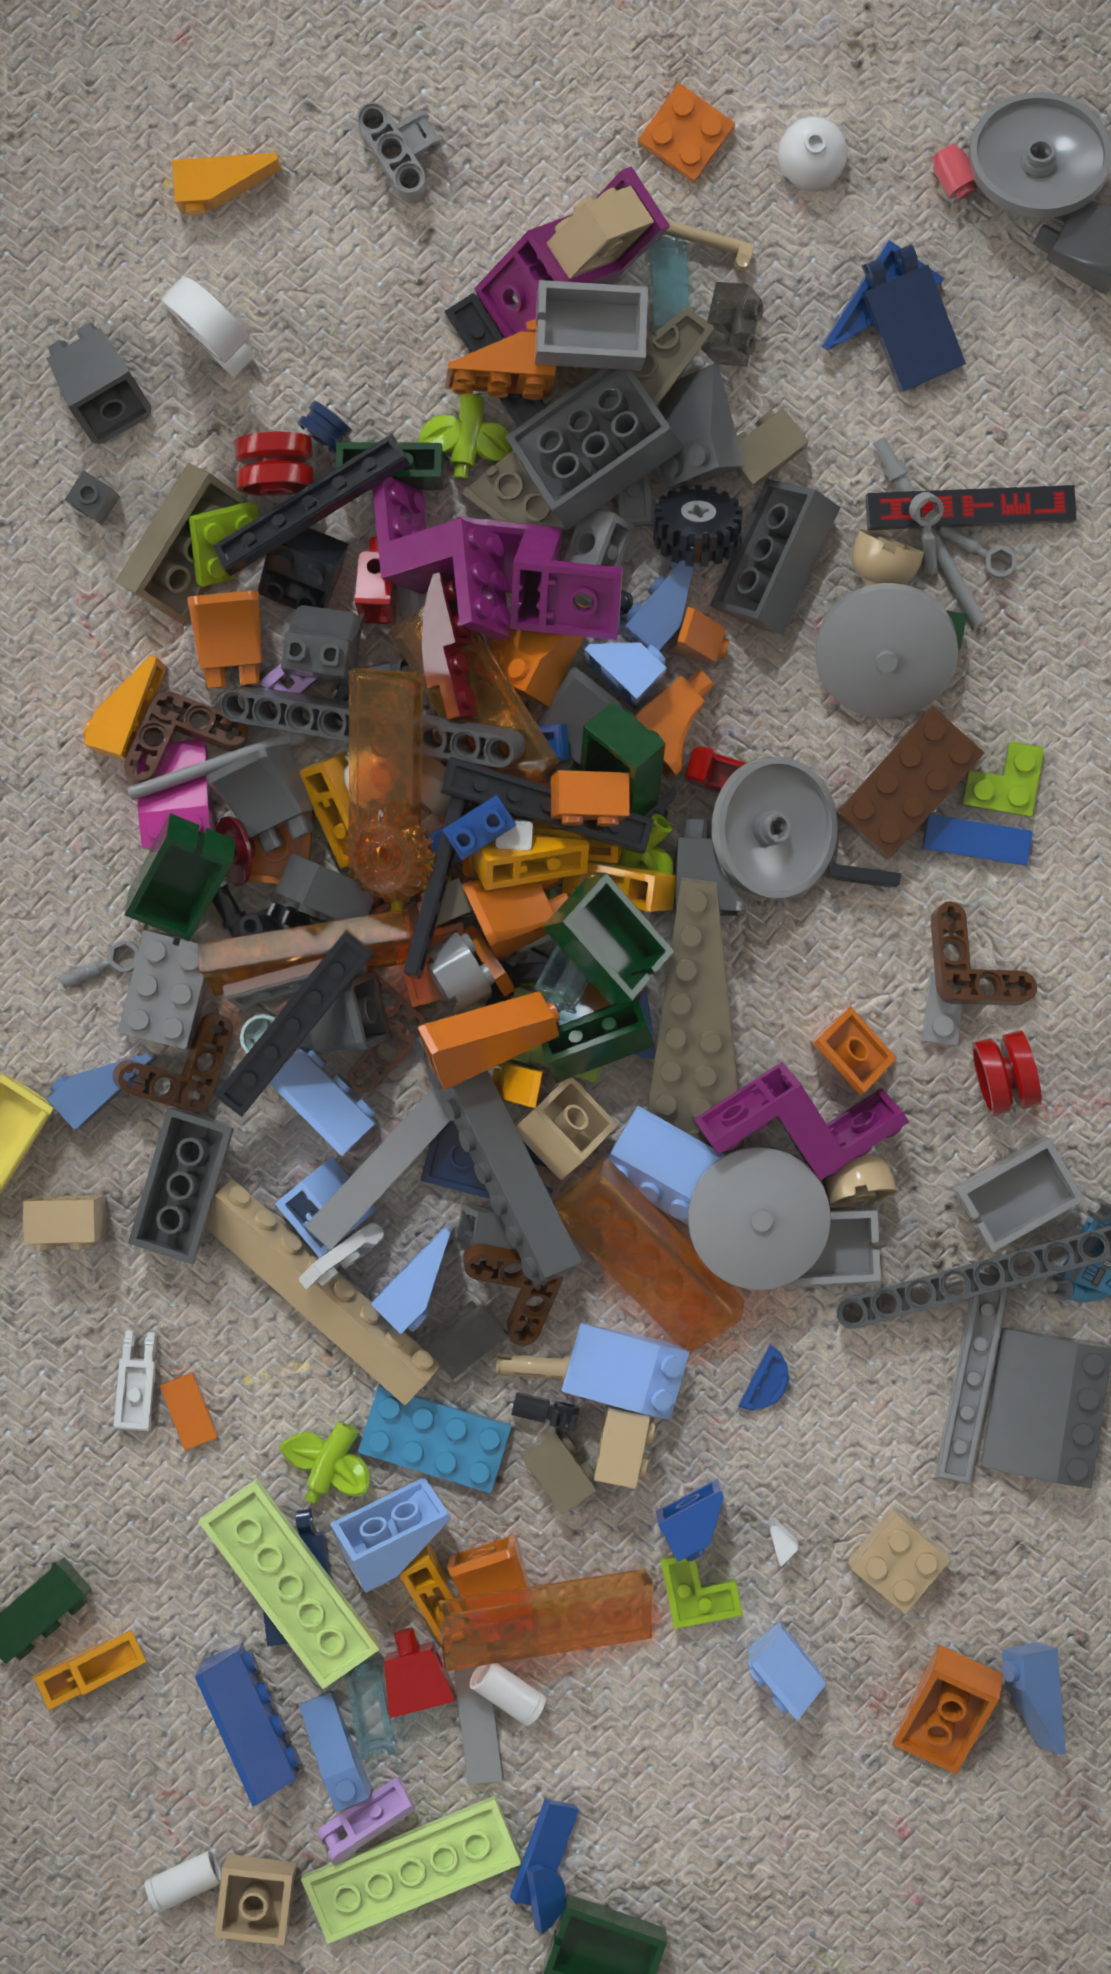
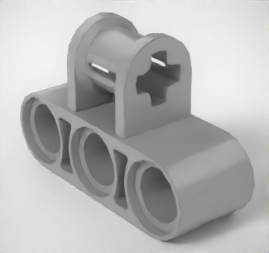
M377 102L366 103L359 109L357 114V122L364 141L398 196L408 203L420 201L427 192V182L424 170L419 162L436 152L444 144L443 137L437 135L428 121L429 115L426 110L418 111L395 124L383 105ZM373 117L383 120L382 125L376 129L367 128L365 124ZM390 147H397L401 150L400 155L394 159H388L383 154ZM409 176L417 177L420 180L419 184L412 189H407L401 184Z

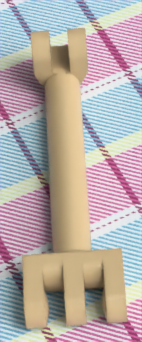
M667 220L670 227L663 234L736 254L734 269L737 272H744L747 269L754 244Z

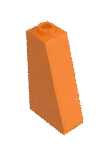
M538 991L419 1026L418 1030L429 1064L445 1091L558 1037L559 1033L556 1022L561 1019L552 1001L546 1003L542 994Z

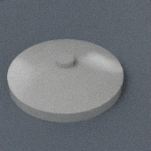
M1024 93L1004 99L991 107L980 118L975 126L970 142L969 164L977 186L996 205L1012 213L1027 217H1058L1084 207L1101 191L1108 177L1111 165V141L1106 128L1099 118L1079 102L1052 93Z
M873 584L847 594L829 610L820 625L816 639V666L825 688L846 708L869 717H900L917 712L928 706L949 685L958 661L957 635L953 622L946 610L929 594L904 584Z
M787 757L759 758L741 766L723 785L717 797L712 815L713 846L717 859L726 875L745 892L763 898H787L798 895L810 888L823 875L835 850L838 823L832 796L824 781L806 764Z
M747 1147L722 1156L705 1170L692 1191L687 1221L693 1247L703 1263L716 1276L741 1288L766 1290L778 1288L795 1281L815 1264L823 1252L829 1236L831 1215L825 1189L815 1173L806 1164L793 1155L775 1148Z

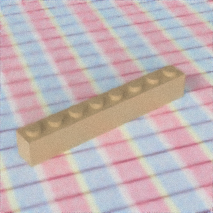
M233 1178L214 1196L205 1228L405 1406L426 1385L441 1364L405 1331L400 1334L371 1305L372 1302L342 1275L338 1273L323 1286L316 1282L307 1290L299 1282V1277L320 1258L305 1242L275 1217L272 1212L266 1209Z

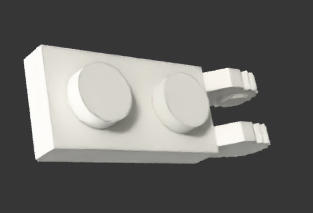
M376 1223L363 1227L315 1261L299 1277V1282L306 1290L316 1282H319L321 1286L325 1285L338 1274L337 1267L341 1265L345 1270L359 1258L369 1253L384 1238V1230Z
M126 1330L123 1354L119 1359L113 1426L116 1429L150 1430L156 1360H154L157 1335L154 1332H148L145 1337L144 1359L132 1358L136 1343L135 1331Z

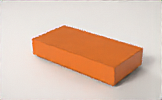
M471 925L463 930V933H467L477 949L476 954L481 962L485 963L489 968L503 996L505 997L513 992L515 986L477 927Z
M194 1371L159 1385L184 1450L216 1439L219 1436Z

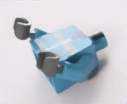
M1098 1197L1096 1200L1100 1202L1099 1210L1093 1213L1088 1209L1087 1214L1089 1216L1079 1234L1110 1226L1111 1205ZM1089 1237L1083 1243V1251L1089 1257H1098L1104 1250V1244L1098 1237ZM1069 1253L1062 1266L1066 1265L1069 1261ZM1111 1259L1058 1273V1276L1052 1277L1053 1280L1058 1281L1057 1290L1055 1292H1047L1049 1296L1062 1301L1067 1299L1076 1302L1103 1301L1109 1294L1111 1295Z

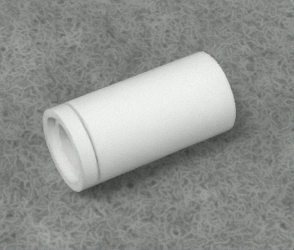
M491 1658L483 1660L477 1666L470 1679V1688L525 1726L531 1725L539 1717L545 1706V1695Z
M208 1850L145 1880L148 1899L153 1909L157 1913H161L220 1885L222 1870L214 1853Z

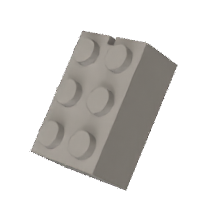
M539 280L536 294L535 326L537 327L535 331L534 364L641 370L646 359L648 287Z
M143 930L118 1033L182 1049H190L197 1031L217 947Z
M1045 1136L952 1188L967 1215L973 1219L977 1217V1219L971 1222L986 1248L991 1252L999 1250L1085 1200L1051 1139Z
M874 1207L830 1209V1231L823 1252L804 1275L784 1286L881 1281L880 1249L876 1246H869V1240L872 1243L879 1242L878 1210Z

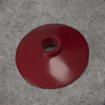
M226 816L219 820L216 827V832L235 839L233 864L225 877L231 884L241 886L246 884L251 876L255 845L252 839L247 836L240 822L232 816Z

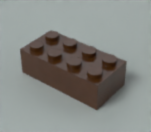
M932 706L836 811L837 817L885 860H888L917 830L985 752Z

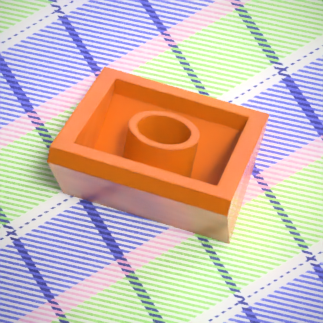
M851 1006L810 1041L848 1086L860 1096L897 1059Z

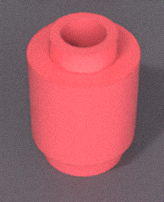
M956 144L943 148L931 158L934 163L933 170L949 198L956 196L958 200H962L977 190L969 159L964 150H959Z

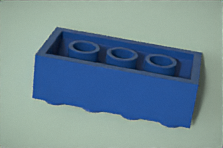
M240 1643L204 1659L194 1677L252 1806H255L294 1781L301 1761L295 1747H289L284 1737L287 1730L281 1715H275L271 1708L272 1695L265 1682L260 1683L255 1672L258 1670V1664L251 1650L246 1651L243 1643Z

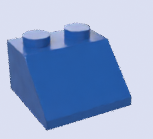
M718 1478L656 1511L658 1526L678 1562L685 1558L687 1562L701 1557L706 1552L704 1548L710 1545L724 1499Z

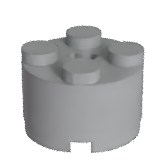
M457 932L430 947L427 957L431 962L428 965L427 971L447 1003L451 1000H454L456 1006L452 1008L454 1014H458L491 994L492 989L490 986L495 982L487 965L484 963L479 966L473 955H475L477 949L468 934L465 933L460 936Z

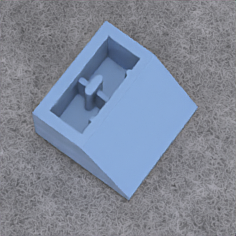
M333 1156L275 1203L319 1258L329 1250L304 1226L350 1178ZM372 1205L344 1237L377 1210L376 1207Z
M780 1622L747 1647L750 1658L747 1663L751 1667L749 1670L751 1675L761 1687L766 1684L770 1687L769 1690L773 1695L771 1698L784 1715L790 1712L795 1720H797L826 1686L822 1673Z

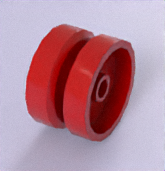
M275 431L247 434L234 440L235 458L240 463L245 464V466L236 471L238 492L257 496L291 495L314 483L312 467L304 464L305 461L313 456L312 439L309 435L297 432Z
M1023 1031L1004 1034L1000 1044L1001 1052L997 1043L992 1038L972 1042L975 1071L982 1097L990 1116L994 1117L1010 1113L1013 1104L1012 1095L1017 1105L1022 1109L1041 1105L1042 1094L1038 1071L1030 1045Z

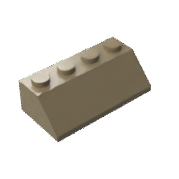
M188 463L115 582L185 626L191 617L187 597L204 595L210 586L202 587L196 583L189 516L249 501L211 473Z

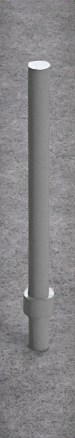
M886 437L873 443L886 467L883 471L889 482H894L899 492L915 491L906 476L908 473L906 466L902 460L898 461ZM919 528L923 535L924 528ZM931 528L936 537L937 562L964 612L967 614L970 623L975 628L986 620L935 528Z
M286 731L285 734L127 788L131 799L135 800L206 776L256 750L289 744L292 749L306 745V741L319 736Z

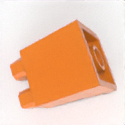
M241 591L187 597L199 667L204 672L207 687H227L225 668L228 667L239 668L240 685L259 684V664H262L259 592Z
M701 669L688 680L681 675L635 715L637 721L647 729L657 732L666 743L662 774L671 782L682 771V752L689 726L704 705L705 701L703 698L714 686V683Z
M559 878L485 890L480 879L470 880L462 884L486 939L498 961L548 935L543 925L568 899L566 892L550 900L547 899L544 893L545 890L560 884Z
M516 1534L450 1555L447 1565L449 1574L462 1598L474 1628H479L485 1642H491L503 1637L504 1633L499 1620L512 1616L516 1632L534 1627V1599Z

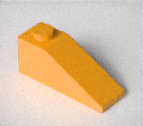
M273 152L172 160L175 203L180 212H185L186 215L191 216L203 215L206 213V210L216 209L280 171L281 162L278 154Z
M150 655L95 710L92 719L85 725L83 744L96 753L125 761L149 706L158 694L167 666L157 657Z
M346 750L321 758L299 771L315 814L340 868L370 858L364 809L350 796L344 784V769L349 762L345 759Z
M532 834L531 849L517 850L499 849L496 847L495 839L473 853V867L485 890L586 874L588 871L589 843L587 840Z
M588 861V871L586 874L563 877L561 893L566 892V894L571 895L586 878L607 873L637 909L649 912L673 910L677 875Z
M503 1062L501 1069L494 1068L492 1080L502 1099L536 1108L544 1070Z
M428 1543L399 1574V1577L440 1645L444 1646L473 1632L438 1557Z

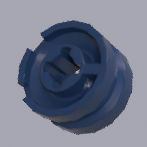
M314 400L309 406L310 412L307 416H301L297 424L303 430L307 428L309 436L322 446L328 445V450L336 454V442H340L343 438H348L353 431L331 410Z

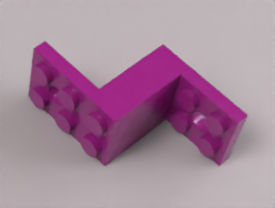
M632 166L622 169L596 198L610 188L614 187L617 191L631 186L654 222L616 261L574 278H568L546 243L556 233L555 226L573 215L571 214L528 230L474 288L505 338L521 331L527 332L526 322L536 319V294L539 280L613 284L670 227ZM514 292L517 294L518 297V305L515 303L512 297Z
M392 477L373 487L381 579L416 593L424 594L428 592L433 574H454L460 626L498 641L511 637L509 627L511 614L507 607L506 599L507 579L503 571L502 562L504 548L500 535L462 518L426 529L424 512L426 510V502L422 491Z
M457 517V519L462 518L500 535L504 548L502 562L503 571L507 579L506 593H512L510 629L617 640L623 576L622 567L560 561L562 527ZM586 593L592 597L594 604L590 607H581L575 602L574 597L577 594Z
M780 1062L694 1119L719 1155L723 1151H730L736 1148L741 1143V1140L752 1132L765 1129L772 1119L776 1117L801 1157L820 1181L825 1177L837 1174L843 1165L854 1158L866 1155L870 1152L872 1146L885 1138L895 1136L904 1125L909 1123L904 1112L880 1088L826 1124L801 1083L783 1062Z

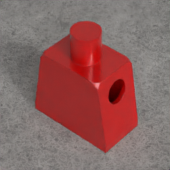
M377 536L369 539V552H359L355 606L361 623L395 624L397 585L381 579Z
M414 1628L396 1631L394 1638L398 1651L386 1654L384 1660L389 1717L394 1718L454 1702L456 1690L434 1642L418 1645Z

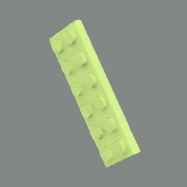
M257 1478L199 1519L198 1523L322 1689L380 1650L381 1645Z
M493 1796L354 1853L340 1864L330 1863L303 1874L301 1881L327 1944L519 1866L522 1864V1859L496 1796Z

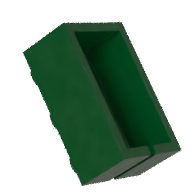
M611 702L583 726L580 771L629 773V811L644 816L658 804L666 743L657 732L647 729L637 721L632 712L622 709L615 702Z
M170 813L128 891L124 916L190 941L233 864L235 839L208 828L202 833L199 831V824Z
M607 873L586 878L543 925L544 930L611 1005L632 1001L651 979L649 975L655 974L674 953L670 945Z
M567 1893L561 1915L557 1921V1930H554L544 1958V1974H656L667 1944L666 1928Z

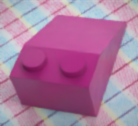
M197 739L171 742L156 777L208 760L206 743ZM152 744V745H149V746L155 747V746H158V745H160V744ZM144 753L141 764L137 767V775H140L142 771L148 772L145 764L148 755ZM206 776L138 798V818L143 849L150 850L170 813L199 824V831L202 833L206 828L216 831L212 789Z

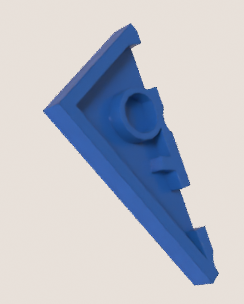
M891 240L884 244L876 259L881 258L884 264L887 282L902 276L893 252L902 248ZM917 259L919 268L925 266V264ZM930 269L936 286L942 283L944 278ZM865 276L821 344V347L829 351L873 324L861 294L871 289Z

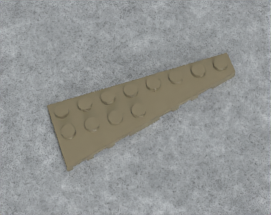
M685 307L646 341V359L641 370H632L657 407L716 330L715 327L689 307ZM514 449L498 463L486 470L481 477L470 486H467L462 492L464 496L497 521L562 527V533L566 529L551 510Z
M681 877L671 943L674 953L669 957L647 1111L712 1147L694 1119L738 1091L717 882ZM743 1139L736 1148L730 1151H723L722 1153L726 1155L735 1150L744 1148Z

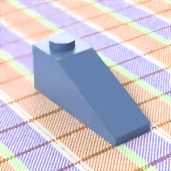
M147 1053L126 1060L150 1065L157 1057L154 1053ZM122 1061L78 1073L70 1078L63 1075L50 1087L53 1093L46 1100L74 1130L81 1129L122 1091L117 1088L113 1081V1071ZM132 1071L131 1073H125L123 1079L129 1083L138 1075Z
M1038 1642L1002 1649V1673L1005 1686L1038 1747L1059 1755L1066 1754L1058 1649Z
M332 1690L300 1703L299 1707L317 1764L335 1811H341L369 1799L372 1785Z

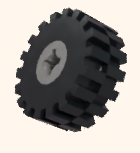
M687 485L681 486L680 492L672 489L668 491L667 497L662 495L659 498V503L655 505L654 546L657 550L661 549V555L665 558L671 555L672 562L678 564L681 560L686 561L685 566L693 567V563L696 562L700 563L701 567H708L710 561L717 565L722 563L723 557L729 560L733 557V552H738L741 544L742 506H738L739 501L735 497L729 499L730 493L723 491L719 494L717 493V488L712 486L709 487V490L702 489V485H695V489H689Z

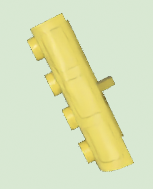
M0 1072V1195L55 1109L46 1098Z

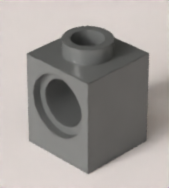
M83 470L66 496L65 501L102 526L120 496L113 488Z

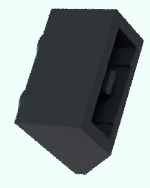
M312 528L304 530L266 554L258 587L259 595L293 609H297L302 605L327 608L341 574L349 543Z

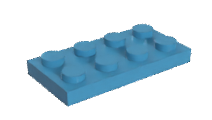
M379 1384L358 1453L491 1494L512 1425L417 1395L404 1406Z

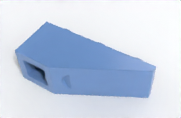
M683 560L678 564L671 562L670 565L674 568L666 579L660 575L647 591L651 594L648 600L643 605L637 602L624 617L628 621L625 625V631L646 648L651 644L661 653L679 632L695 562L693 567L685 566L686 561Z

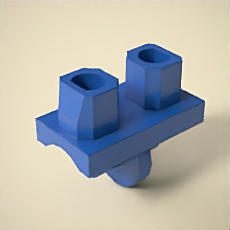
M498 794L443 828L442 831L461 860L517 826V823L504 806Z

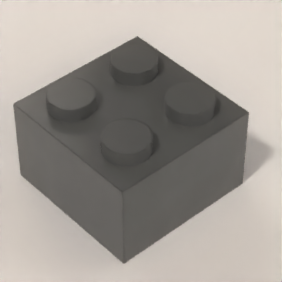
M292 853L275 892L287 897L284 904L347 930L349 925L360 929L363 928L379 890Z

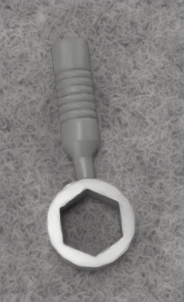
M922 492L916 495L909 506L910 517L919 525L924 526L921 540L922 551L924 552L923 567L926 574H934L938 571L936 537L931 531V526L941 519L944 511L942 501L930 492ZM928 501H932L933 510L924 518L920 517V508Z
M942 527L938 533L939 536L971 554L978 553L985 557L984 568L987 574L993 578L1003 579L1009 576L1016 568L1017 557L1009 547L996 546L988 552L980 547L978 541L953 527ZM997 552L1010 557V569L1003 573L991 568V556Z
M119 941L109 950L108 960L103 962L94 961L60 976L61 983L66 989L101 974L109 966L122 972L133 971L139 947L130 941ZM128 945L135 951L134 963L122 967L115 961L116 951L118 948Z

